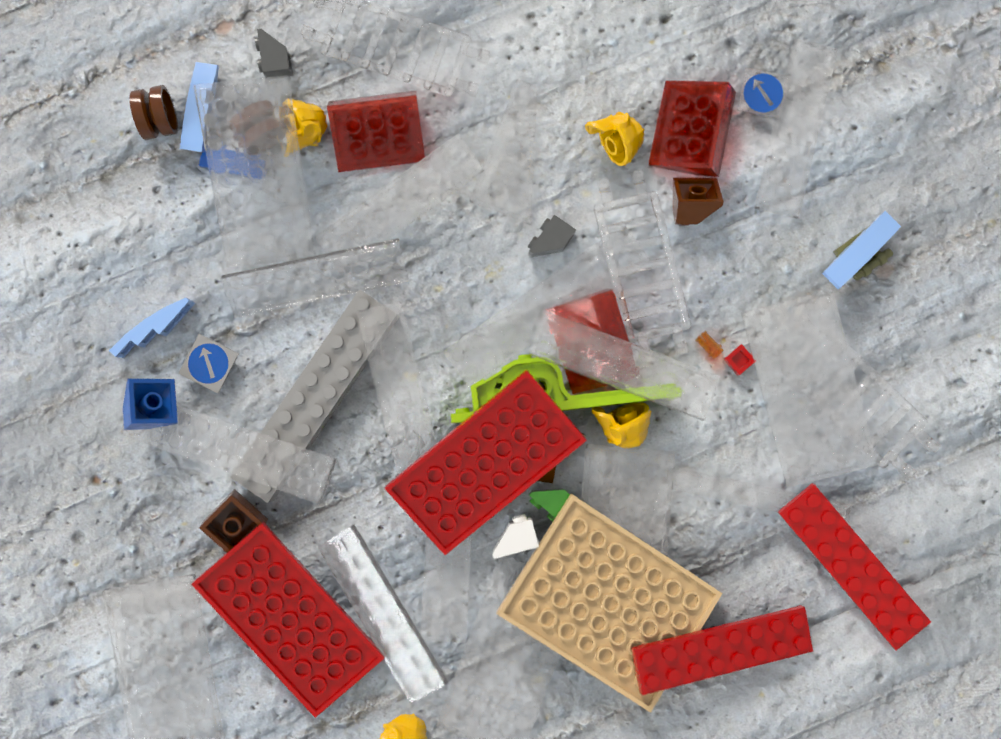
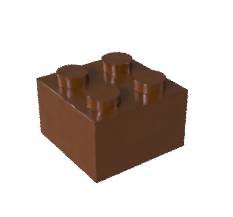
M234 489L203 520L199 529L227 553L262 522L266 524L268 518Z

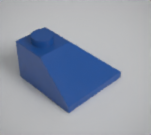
M127 379L123 403L124 430H148L177 424L175 379Z

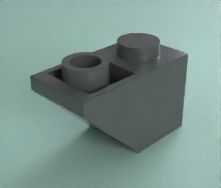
M257 29L258 37L255 38V45L257 51H260L261 59H258L260 73L263 72L267 80L293 76L291 55L287 48L263 29Z
M556 215L551 220L547 218L540 228L542 230L538 238L534 236L530 241L528 255L537 257L563 252L574 236L576 229Z

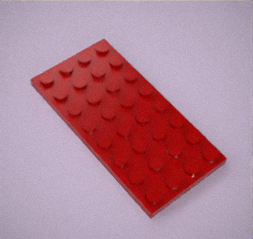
M526 369L385 486V490L438 549L446 555L587 440Z
M264 522L191 584L315 718L385 659L384 653Z

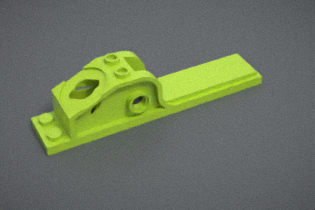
M532 354L519 355L518 360H513L503 366L501 371L484 380L483 378L471 385L473 411L470 412L469 407L455 409V413L451 414V422L456 424L465 421L526 369L538 383L544 384L545 391L562 411L681 397L680 387L675 388L673 383L570 395L564 387L563 376L556 363L547 358H532ZM496 383L502 384L500 389L495 388Z

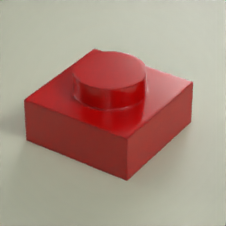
M742 344L723 358L737 376L756 362Z

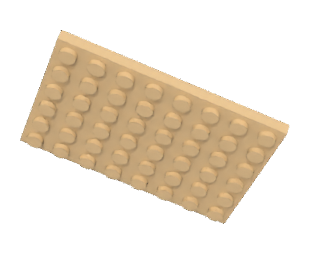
M570 494L540 541L539 547L535 549L496 611V614L651 713L664 690L646 695L640 694L631 647L701 630L723 593Z

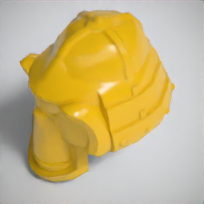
M287 98L282 104L284 123L289 129L285 156H290L295 151L307 146H318L327 129V121L323 109L319 106Z
M617 112L615 115L611 114L604 119L589 121L585 124V129L590 135L599 132L603 148L611 161L618 166H626V164L631 163L644 141V128H642L638 121L630 117L628 113Z
M639 402L626 404L608 414L605 413L602 407H593L591 409V413L594 414L601 425L608 443L625 449L638 447L646 440L652 412L647 404Z
M414 713L401 714L391 722L383 724L384 731L379 738L427 739L426 726L424 721L415 716Z

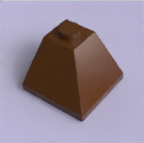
M673 178V215L675 224L684 226L699 224L723 206L724 201L717 178Z

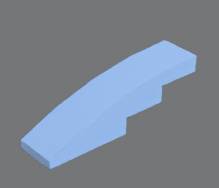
M195 63L186 102L180 149L203 153L205 151L206 132L210 129L211 110H214L219 65Z
M884 211L852 244L844 249L822 274L837 289H840L878 252L901 226Z
M184 298L162 308L126 333L109 352L115 357L124 358L135 345L146 347L157 333L167 336L195 305V302Z

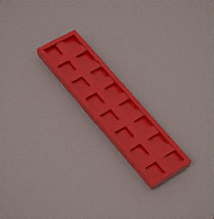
M810 484L778 511V514L896 651L931 623L929 618L815 484Z
M802 605L631 647L641 695L813 652L806 609Z

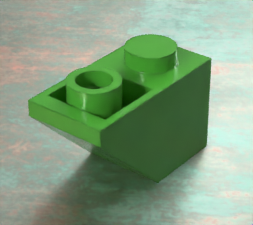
M564 489L535 490L529 493V496L532 497L530 502L537 509L540 510L543 507L548 511L547 517L552 522L570 495Z

